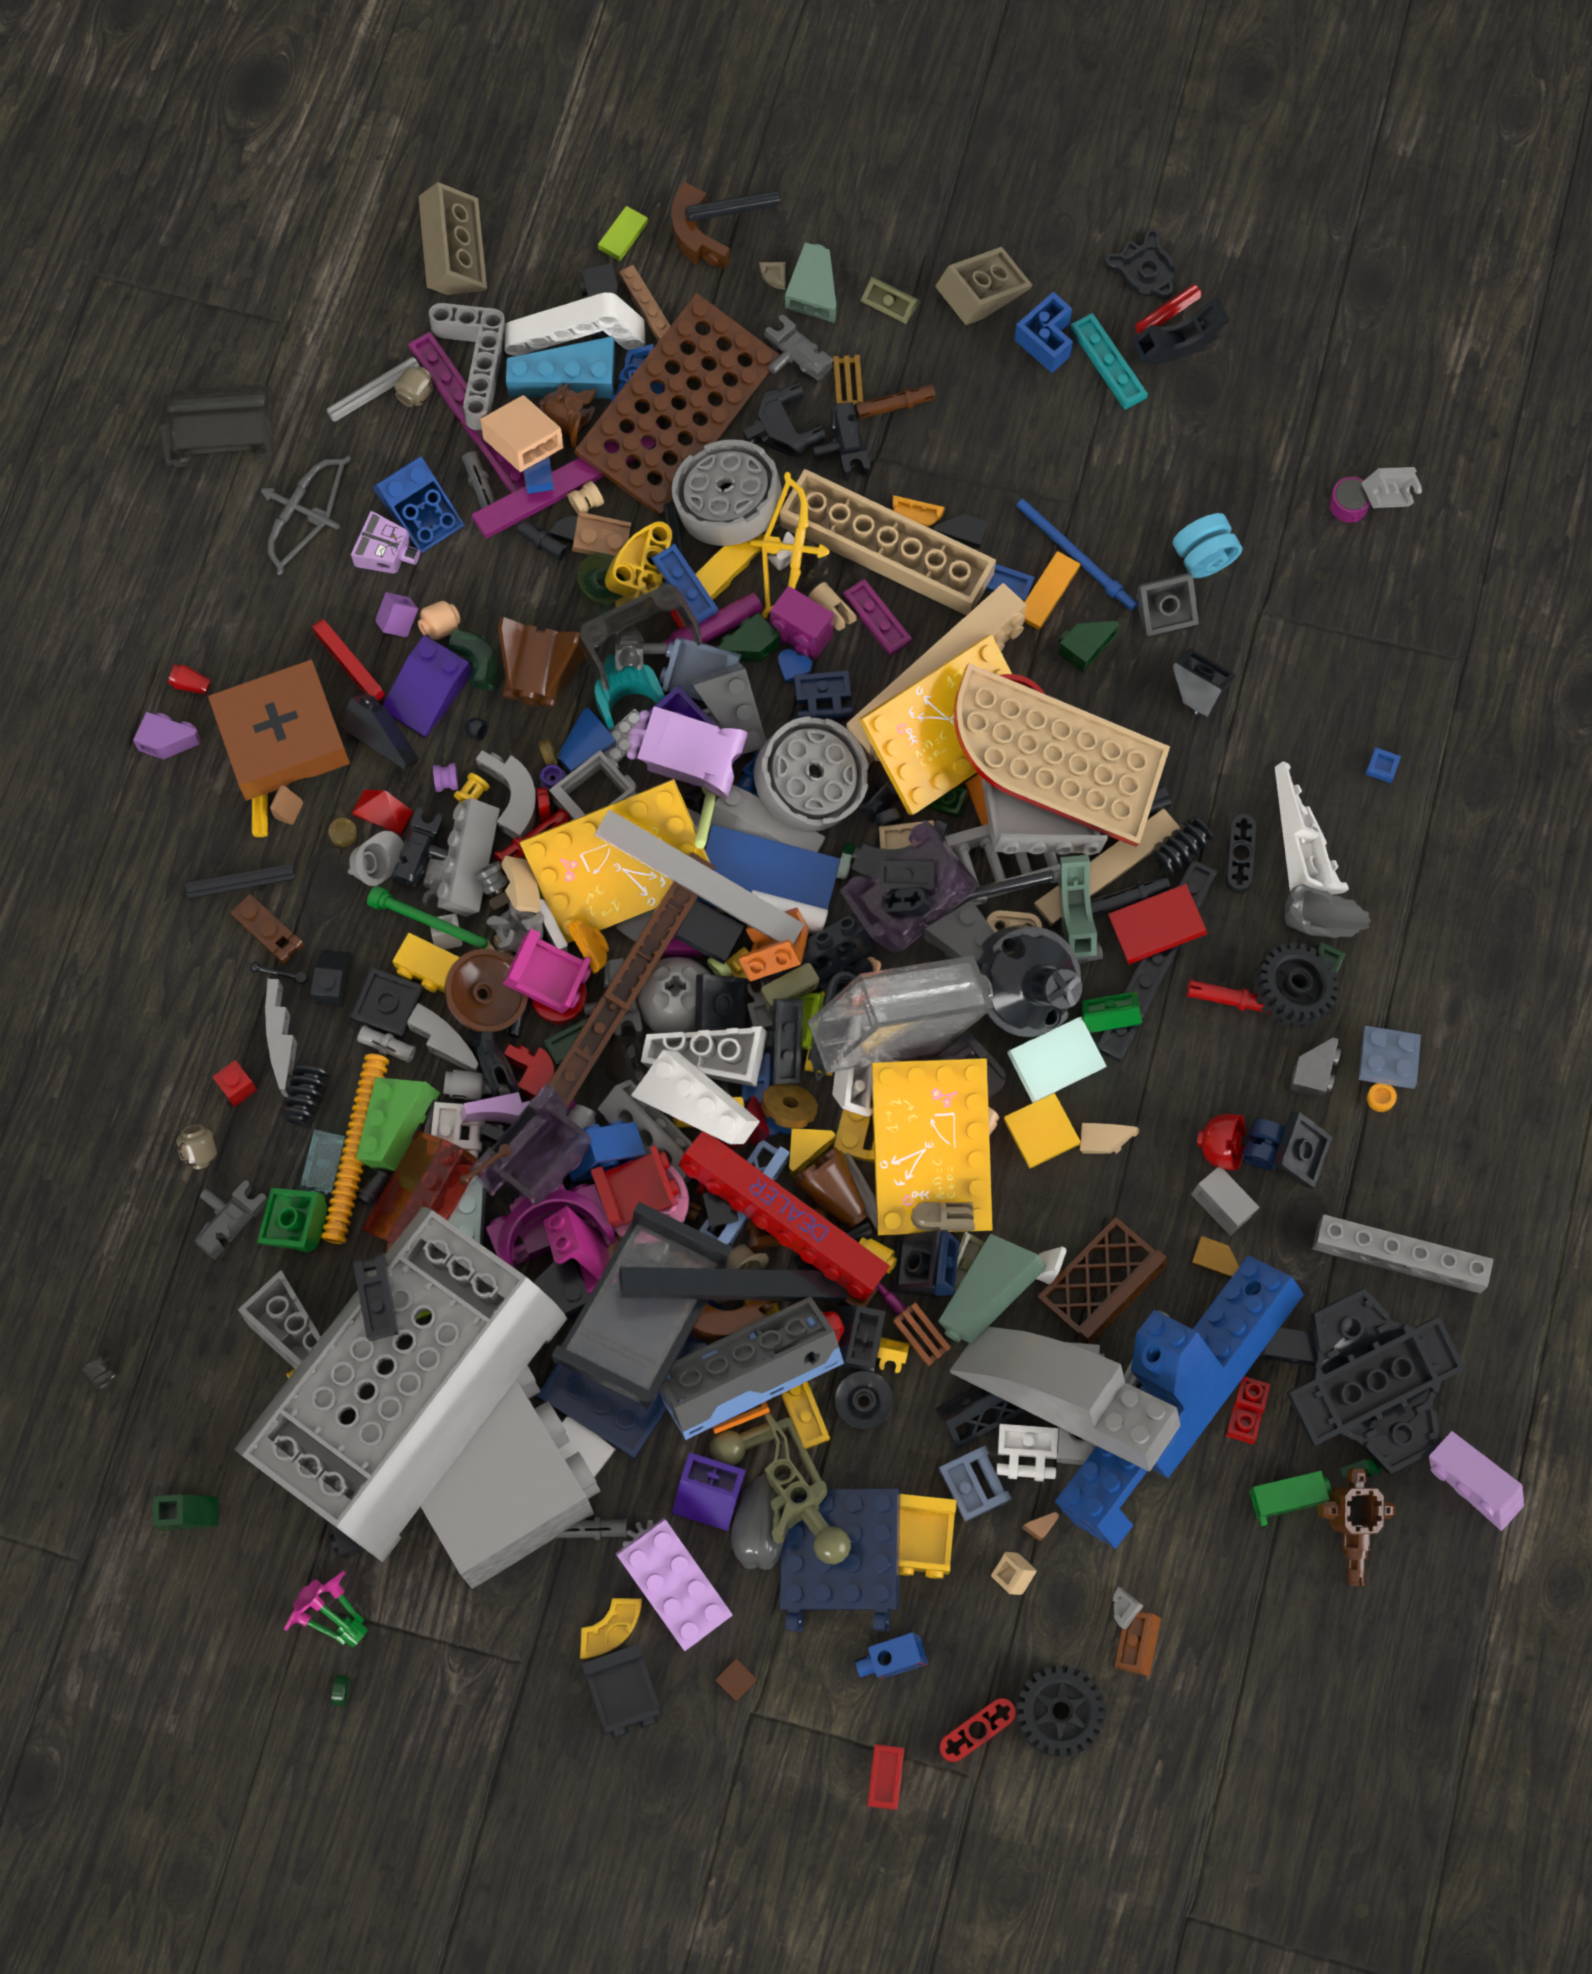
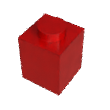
M236 1060L213 1076L218 1087L234 1107L257 1091L251 1079Z

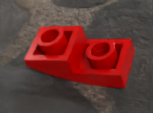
M1245 1376L1241 1379L1226 1432L1227 1437L1254 1445L1265 1409L1270 1384Z

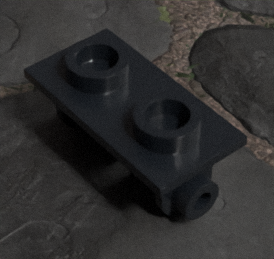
M886 771L874 783L879 791L876 792L869 788L862 802L857 807L859 812L867 813L871 823L875 822L874 817L877 814L886 811L899 797Z

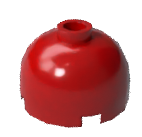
M1230 1113L1219 1114L1206 1124L1204 1131H1199L1197 1144L1198 1147L1202 1148L1203 1156L1209 1164L1229 1171H1235L1240 1168L1243 1161L1241 1155L1245 1145H1241L1242 1136H1246L1244 1117Z

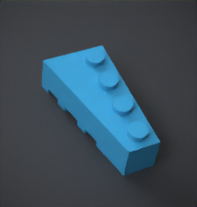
M614 336L507 358L506 385L508 396L521 397L524 395L525 397L544 398L548 393L558 390L559 384L565 385L567 383L570 389H573L576 393L594 388L596 390L594 398L611 399L612 394H614L615 375Z

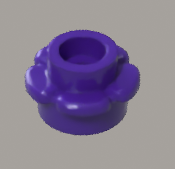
M556 765L546 766L539 775L541 786L546 787L548 791L566 777V773Z

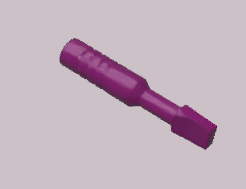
M881 1282L877 1284L876 1287L883 1295L884 1301L896 1314L899 1315L907 1308Z

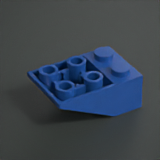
M422 457L416 458L372 486L396 523L408 531L410 541L416 549L420 550V554L465 525Z

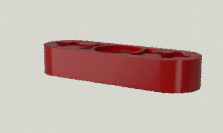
M1004 1698L997 1699L953 1730L940 1743L939 1750L941 1756L948 1762H958L1013 1722L1016 1716V1709L1013 1703ZM997 1705H1000L1001 1708L1007 1706L1010 1710L1007 1713L1009 1719L1006 1721L1003 1718L996 1720L993 1724L997 1726V1729L993 1731L989 1721L982 1715L988 1713V1717L991 1718L997 1712L995 1708ZM973 1722H981L985 1725L986 1735L982 1739H974L970 1735L969 1727ZM963 1730L965 1738L973 1746L968 1748L967 1744L964 1743L958 1749L960 1755L955 1756L954 1753L948 1755L945 1751L948 1748L946 1742L951 1740L953 1743H956L962 1739L958 1732Z

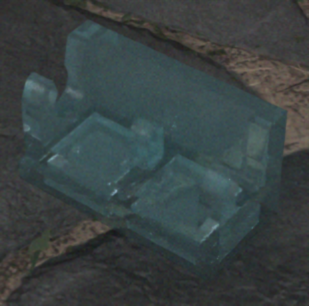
M314 1129L299 1190L319 1192L328 1195V1192H332L345 1136Z

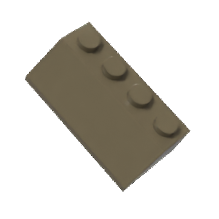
M437 182L418 196L427 288L446 295L485 291L487 283L478 198Z

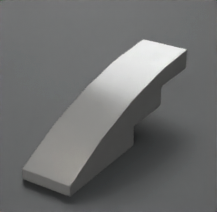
M268 979L265 1003L268 1048L279 1089L284 1097H289L287 1089L291 1086L297 1042L293 1035H287L290 1014L286 1007H280L283 987L279 979Z

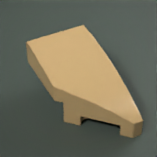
M1082 1123L1080 1151L1083 1154H1111L1113 1151L1117 1154L1122 1149V1145L1132 1136L1135 1137L1139 1134V1129L1126 1125Z

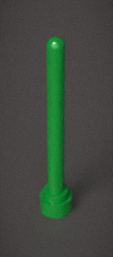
M375 886L369 893L367 904L377 910L389 908L478 948L485 949L488 946L486 938L393 899L387 889Z

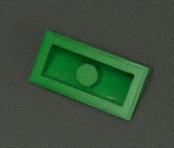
M1137 991L1082 1001L1083 1019L1089 1033L1142 1023Z

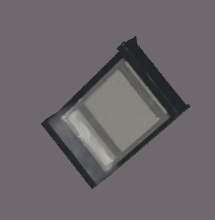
M638 1202L633 1211L632 1222L565 1341L562 1346L557 1345L552 1354L553 1362L572 1369L642 1404L649 1410L706 1306L708 1299L621 1298L618 1273L620 1267L726 1269L729 1254L733 1247Z

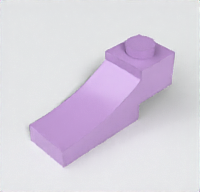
M519 1092L464 1103L460 1111L462 1123L496 1121L512 1124L531 1101L522 1103ZM551 1104L528 1132L532 1131V1134H539L549 1129L555 1119Z

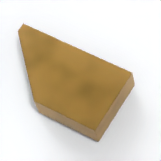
M1200 1237L1191 1264L1231 1279L1238 1270L1239 1265L1230 1247L1212 1239Z

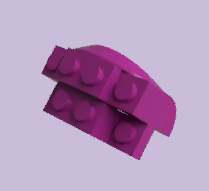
M557 1184L548 1185L541 1189V1193L531 1197L530 1195H523L513 1201L514 1204L509 1205L511 1213L508 1217H498L491 1221V1225L486 1227L497 1256L513 1268L552 1252L544 1220L566 1206L574 1213L583 1216L582 1220L597 1233L601 1232L607 1246L617 1243L595 1184L590 1186L588 1184H581L573 1188L572 1191L565 1190L563 1184L557 1186ZM520 1235L524 1244L518 1246L516 1241Z

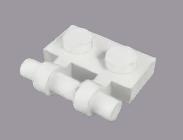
M435 1102L429 1159L458 1162L459 1151H466V1162L477 1163L478 1153L482 1152L480 1132L485 1121L462 1123L460 1111L463 1104ZM462 1126L470 1127L469 1140H460Z
M1000 1424L998 1455L1009 1456V1464L997 1463L996 1474L1008 1476V1479H1017V1476L1032 1477L1034 1481H1043L1044 1478L1055 1479L1056 1468L1045 1467V1458H1057L1058 1428ZM1019 1457L1035 1458V1466L1018 1465Z

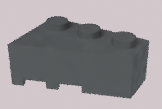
M740 663L688 679L722 729H740L748 733L742 755L761 749L766 742L746 669Z
M970 900L926 927L924 940L929 944L935 945L945 953V956L955 960L969 973L972 961L979 960L983 955L982 943L995 932L973 901ZM1002 944V947H1001V948H1002V950H1003V952H1004V951L1006 950V948H1005L1004 945Z

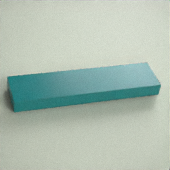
M1093 313L1070 324L1071 332L1124 410L1147 398L1148 393Z

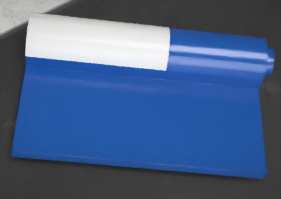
M712 825L706 854L710 863L716 866L715 872L783 912L798 907L809 928L810 934L815 935L823 930L840 858ZM699 896L696 899L709 907L720 909Z

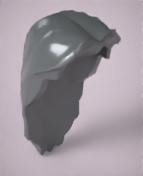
M1305 884L1292 888L1287 895L1284 918L1286 925L1291 929L1316 937L1337 938L1353 937L1356 933H1359V930L1369 928V923L1371 922L1369 912L1363 911L1354 900L1333 896L1328 891L1313 889Z
M765 1473L755 1476L753 1483L741 1491L740 1500L736 1505L731 1534L732 1546L736 1558L747 1569L756 1567L764 1570L771 1569L778 1562L784 1543H776L773 1540L774 1511L771 1507V1501L778 1495L767 1481Z

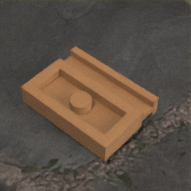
M579 512L572 551L613 560L619 550L629 540L631 523Z

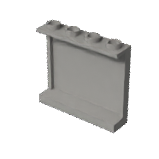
M981 777L993 852H1004L1006 854L1016 852H1030L1032 854L1058 853L1060 855L1084 853L1086 855L1100 853L1108 840L1107 835H1100V832L1010 796L998 790Z

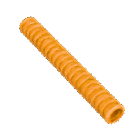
M367 1054L364 1056L366 1063L362 1064L364 1071L360 1073L362 1079L358 1081L360 1088L356 1089L358 1094L354 1098L356 1105L352 1106L354 1113L350 1114L352 1122L348 1123L350 1130L346 1131L348 1138L344 1139L346 1147L342 1148L344 1155L340 1156L339 1159L342 1162L338 1165L340 1172L336 1173L335 1176L338 1180L333 1184L336 1188L331 1192L333 1198L329 1201L331 1207H328L327 1212L329 1215L325 1217L327 1224L323 1225L325 1233L321 1234V1238L334 1244H343L347 1241L345 1235L349 1233L347 1226H350L351 1221L349 1218L353 1216L351 1209L355 1208L353 1200L357 1199L355 1194L359 1189L357 1183L361 1182L359 1175L363 1174L361 1166L365 1165L357 1160L356 1156L375 1078H385L383 1074L387 1073L385 1066L389 1065V1060L378 1054Z

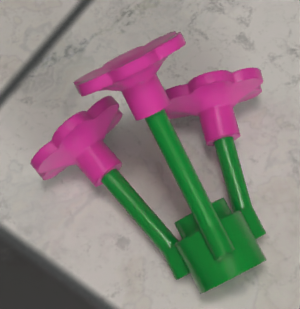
M344 1570L324 1585L315 1579L309 1586H305L293 1604L294 1610L284 1630L287 1631L289 1627L297 1622L305 1627L309 1625L334 1638L341 1645L347 1643L353 1648L366 1634L367 1628L362 1625L364 1619L353 1609L343 1595L344 1590L339 1585L340 1580L346 1574ZM329 1591L334 1599L338 1598L352 1618L348 1616L343 1620L324 1605V1601L318 1597L319 1594ZM308 1607H312L316 1611L320 1610L338 1625L336 1628L337 1632L310 1619L311 1616L304 1613V1611Z

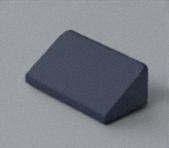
M946 1230L941 1232L935 1289L936 1296L953 1295L955 1291L959 1240Z

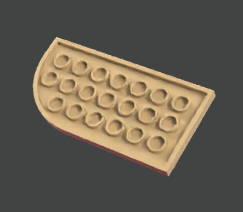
M968 663L955 698L954 725L960 747L974 770L989 784L1010 796L1137 847L1140 844L1170 746Z

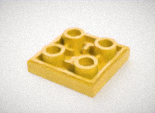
M1055 1093L1017 1110L1003 1119L1029 1169L1081 1143Z

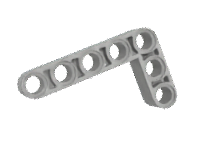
M437 303L429 310L433 335L444 339L476 342L464 399V413L466 424L470 429L482 430L480 419L491 413L504 349V315L500 310L492 308Z

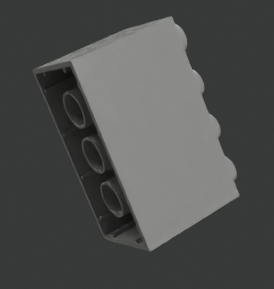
M432 1314L418 1321L417 1324L421 1326L427 1325L432 1319ZM410 1335L402 1336L398 1341V1348L400 1350L409 1349L413 1344V1337ZM392 1360L383 1361L379 1366V1373L382 1375L391 1373L394 1369V1362ZM528 1366L525 1367L421 1505L422 1510L458 1572L472 1589L555 1539L561 1532L571 1529L569 1528L570 1526L594 1515L588 1499L600 1492L596 1479L579 1451L567 1459H564L560 1453L559 1448L569 1443L570 1439L549 1401L535 1409L530 1403L529 1399L541 1391ZM365 1385L360 1391L361 1399L368 1400L372 1398L375 1393V1387L373 1385Z

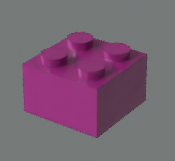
M788 586L770 610V625L780 634V643H788L794 647L798 654L806 657L809 656L816 660L833 637L834 613Z

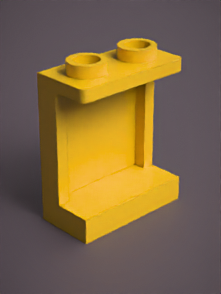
M900 1494L899 1575L913 1576L914 1571L926 1572L925 1577L943 1579V1574L949 1575L957 1500Z

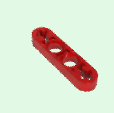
M320 619L311 626L319 641L363 693L374 696L378 701L385 697L377 682L324 619Z

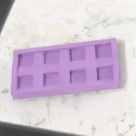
M661 1519L615 1553L684 1651L732 1616L728 1607L666 1519Z

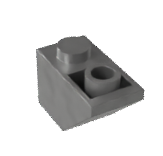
M1331 1038L1299 1056L1294 1066L1289 1091L1319 1099L1323 1098L1326 1091L1331 1092L1335 1075H1331L1332 1065L1337 1066L1341 1049H1337L1338 1039Z

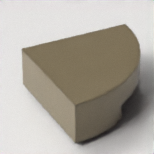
M759 262L760 273L765 282L774 288L785 290V262Z

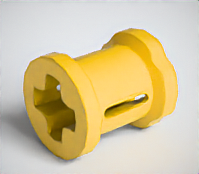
M469 773L467 776L468 781L460 791L454 793V797L460 803L470 798L477 800L483 791H488L490 786L478 775Z

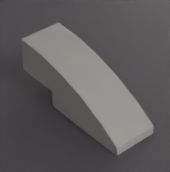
M418 1003L407 1021L410 1031L429 1039L426 1045L430 1053L466 1071L481 1073L477 1060L461 1036L437 1014Z

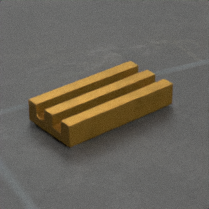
M849 355L844 356V358L833 356L836 404L851 402L856 407L855 403L863 402L860 355H854V358H849ZM850 365H855L857 400H852ZM839 366H844L847 401H842Z

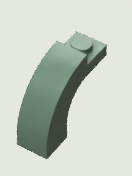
M1089 856L1060 857L1058 888L1064 940L1070 945L1076 957L1097 956V931L1093 921L1090 902Z

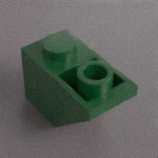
M757 613L752 618L748 617L742 621L735 633L726 635L719 642L718 648L741 654L739 662L760 663L780 646V634Z
M183 1494L153 1496V1527L159 1531L219 1527V1498Z

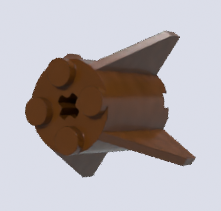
M500 617L498 631L506 675L502 697L512 700L523 699V704L530 707L538 708L540 703V705L555 708L558 694L584 660L586 649L578 646L580 633L557 632L547 628L545 631L536 630L537 626L523 625L508 618Z

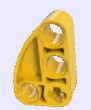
M655 522L634 534L613 558L605 577L606 587L613 593L637 601H648L659 590L663 576L656 566L648 562L647 558L652 559V557L670 547L672 539L671 528L664 522ZM652 534L658 535L661 541L655 540ZM616 573L622 575L625 582L619 580Z

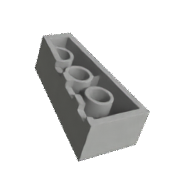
M281 1270L238 1309L248 1326L295 1369H297L321 1338V1335Z

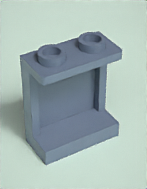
M678 636L675 642L670 641L666 657H669L670 661L668 668L663 667L659 683L663 684L662 690L664 692L672 691L679 685L689 697L703 701L688 679L738 664L741 654Z

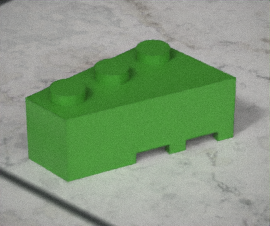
M376 1077L356 1159L371 1169L397 1171L414 1140L412 1139L413 1134L419 1124L424 1123L427 1117L425 1115L433 1099L437 1100L440 1092L427 1082Z

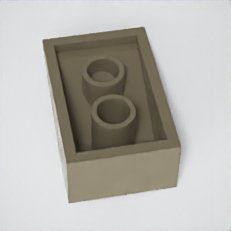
M999 247L949 265L935 287L965 325L982 320L1028 291L1032 284L1006 251Z

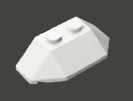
M855 1008L845 1030L835 1069L832 1095L841 1108L868 1117L873 1114L871 1062H897L898 1051L890 1034L884 1027L885 1023L882 1016Z

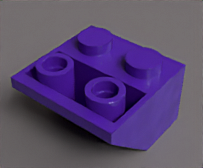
M689 1452L680 1479L672 1514L729 1531L746 1478V1470Z

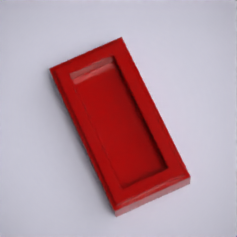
M874 1744L867 1806L892 1810L898 1809L904 1748Z

